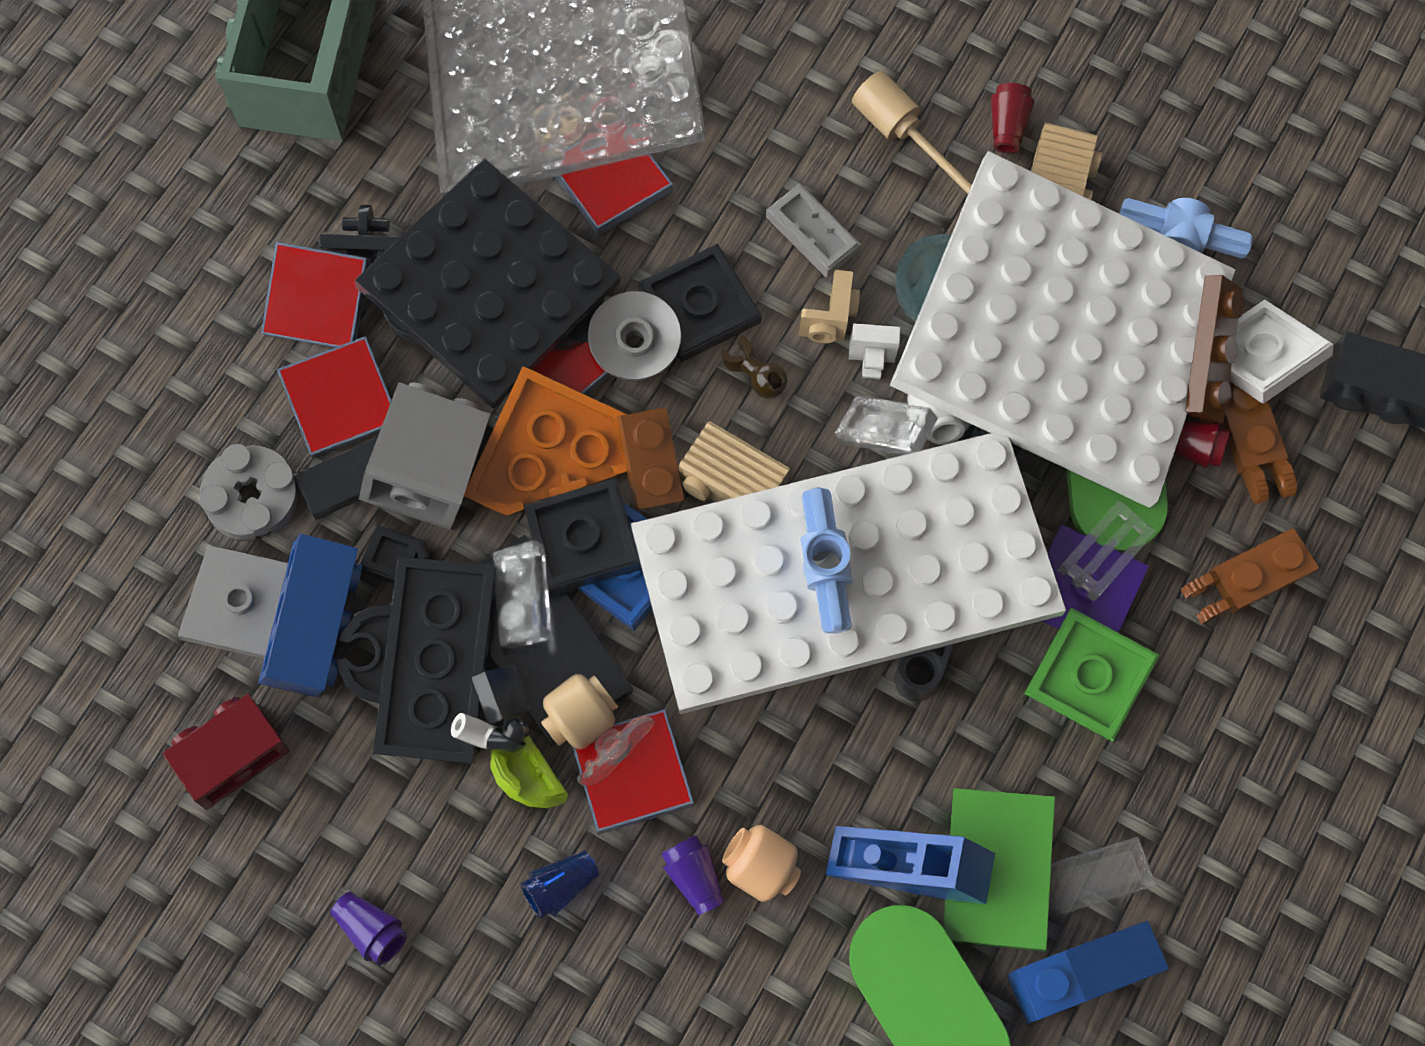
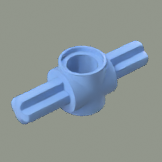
M1127 198L1123 201L1119 214L1200 253L1206 248L1242 259L1248 255L1253 242L1252 235L1248 232L1214 223V215L1210 214V208L1205 203L1192 198L1175 199L1169 202L1166 209Z
M812 488L802 494L807 534L800 538L803 554V573L806 577L807 588L816 591L821 629L824 633L838 634L850 630L852 626L846 586L853 582L849 561L850 547L846 541L845 532L836 528L831 492L825 488ZM820 552H830L839 559L840 563L832 569H823L815 564L813 557Z

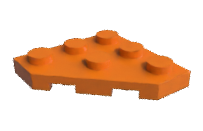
M523 366L463 497L504 516H509L525 510V504L590 486L626 473V463L617 422V416L626 414Z

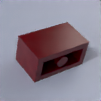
M249 694L242 698L233 697L216 708L214 711L215 716L200 727L192 726L183 730L172 739V746L162 752L194 802L205 810L217 804L291 752L260 706Z

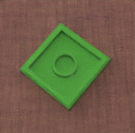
M1070 608L1024 695L1113 742L1160 655L1079 611Z

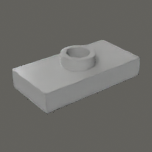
M800 183L766 209V218L826 278L860 251L861 243Z

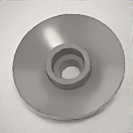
M630 291L617 294L599 306L590 321L588 341L595 361L603 370L623 380L640 381L659 375L671 365L680 348L681 329L676 314L665 301L646 292ZM631 336H639L644 341L637 348L630 347L626 342Z

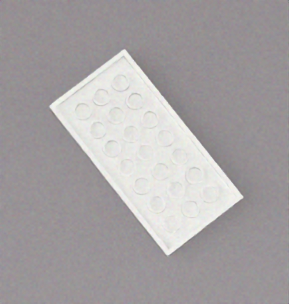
M995 432L631 523L680 714L1062 616L1066 611L1010 439ZM817 487L829 489L831 492L836 528L845 532L846 541L849 544L851 553L849 561L853 582L846 586L852 626L850 630L838 634L824 633L821 629L816 591L807 588L806 577L803 573V554L800 538L807 534L802 494L807 490ZM820 552L813 557L815 564L823 569H832L840 563L839 559L830 552Z

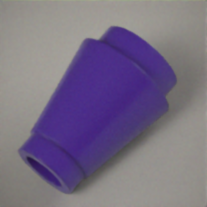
M697 835L661 853L666 863L662 868L690 905L694 907L697 915H701L725 902L721 894V888L708 845L702 846Z
M352 891L342 895L331 909V916L337 920L339 926L365 961L373 960L377 965H384L400 951L407 939V933L401 928V920L358 897Z

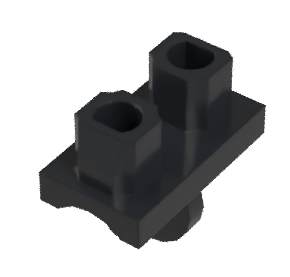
M360 205L358 218H342L343 231H358V235L320 234L319 248L324 251L352 256L373 255V263L400 237L374 236V232H389L390 221L384 218H374L372 205Z

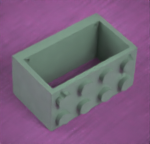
M237 0L238 7L235 18L231 17L227 23V47L224 57L220 56L217 60L215 78L216 82L221 84L226 96L227 107L231 108L238 126L343 141L377 0H332L311 83L261 76L281 0Z

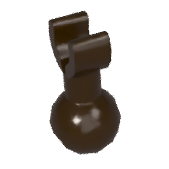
M742 335L738 337L739 349L745 353V358L742 356H731L726 350L721 352L722 363L728 370L735 372L744 371L751 377V386L758 396L771 399L783 393L788 380L785 371L774 362L762 363L753 355L752 345L748 338Z

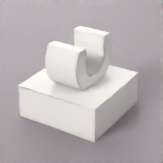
M853 323L849 343V359L863 360L862 378L880 380L884 362H895L900 341V327Z

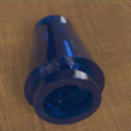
M583 850L576 855H571L528 872L529 878L521 882L520 887L534 913L542 919L548 914L556 916L592 880L599 877V871L590 855Z

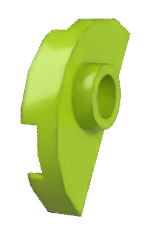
M530 736L524 740L526 745L518 752L510 753L491 750L490 768L496 783L510 798L526 806L550 808L566 803L569 796Z

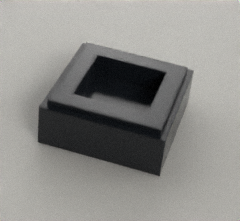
M514 664L485 671L472 677L489 724L506 720L509 717L519 716L531 710Z

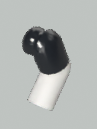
M460 713L452 723L451 734L454 738L480 748L515 753L526 745L524 740L530 734V727L526 722L516 717L507 718L503 728H500L467 714Z

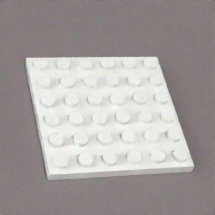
M988 151L980 164L890 386L989 433L995 432L1010 439L1011 443L1150 508L1158 502L1187 415L1185 408L1205 275H1224L1232 281L1235 269Z

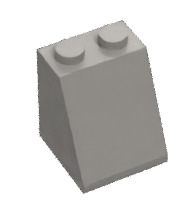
M399 382L367 464L359 500L450 530L461 505L490 413L481 411V407L478 404L467 399L457 398L452 401L438 396L435 390L424 384L410 383L406 385Z

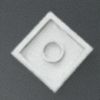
M1263 300L1238 318L1236 332L1238 355L1231 367L1230 381L1264 404L1333 356V344L1273 304Z

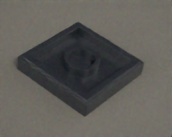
M718 243L638 282L639 292H646L659 297L676 314L681 329V344L677 354L681 363L760 324L762 321V315Z
M616 478L524 505L548 597L642 569Z

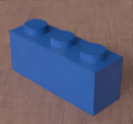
M299 534L292 544L258 684L312 697L320 695L325 690V686L332 687L338 673L336 659L340 658L333 657L337 638H340L351 617V611L344 610L348 592L355 593L362 570V565L355 563L358 548Z

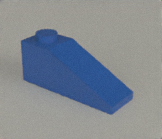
M836 826L826 875L832 878L938 899L986 904L995 853L961 836Z
M1147 920L1016 969L1009 973L1007 978L1025 1022L1030 1024L1169 968Z

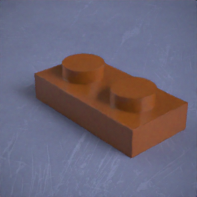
M667 408L617 416L634 510L684 501Z

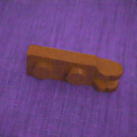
M1229 381L1232 395L1231 403L1225 410L1224 423L1221 425L1224 430L1230 431L1227 442L1238 474H1242L1251 500H1253V503L1259 504L1267 502L1269 499L1268 483H1266L1262 470L1270 468L1281 497L1287 498L1296 495V477H1294L1291 464L1287 461L1288 456L1269 402L1267 401L1262 404Z
M1292 528L1212 568L1210 572L1183 586L1181 592L1185 599L1194 598L1216 586L1223 599L1205 606L1196 614L1201 625H1204L1229 612L1235 614L1312 575L1319 567L1296 530Z

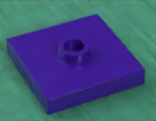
M1061 524L1047 554L1066 611L1062 616L1043 620L1042 622L1059 629L1069 609L1073 608L1106 627L1119 632L1149 566L1112 548L1104 547L1091 538Z

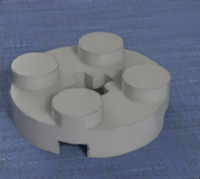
M234 444L227 447L222 455L217 457L208 467L200 486L199 503L214 527L224 535L241 541L257 540L256 536L265 535L270 531L274 534L281 530L293 517L299 502L296 479L286 460L277 452L262 446ZM250 483H256V488L261 493L259 498L250 497L246 503L240 502L242 497L239 493L240 489L244 485L248 486Z

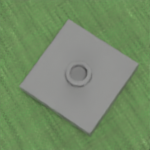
M208 545L178 637L183 641L264 659L288 563Z

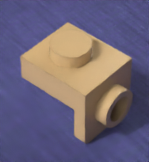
M834 271L829 311L802 309L799 328L800 336L808 337L817 343H832L835 340L844 341L848 317H857L860 290L851 289L853 272Z

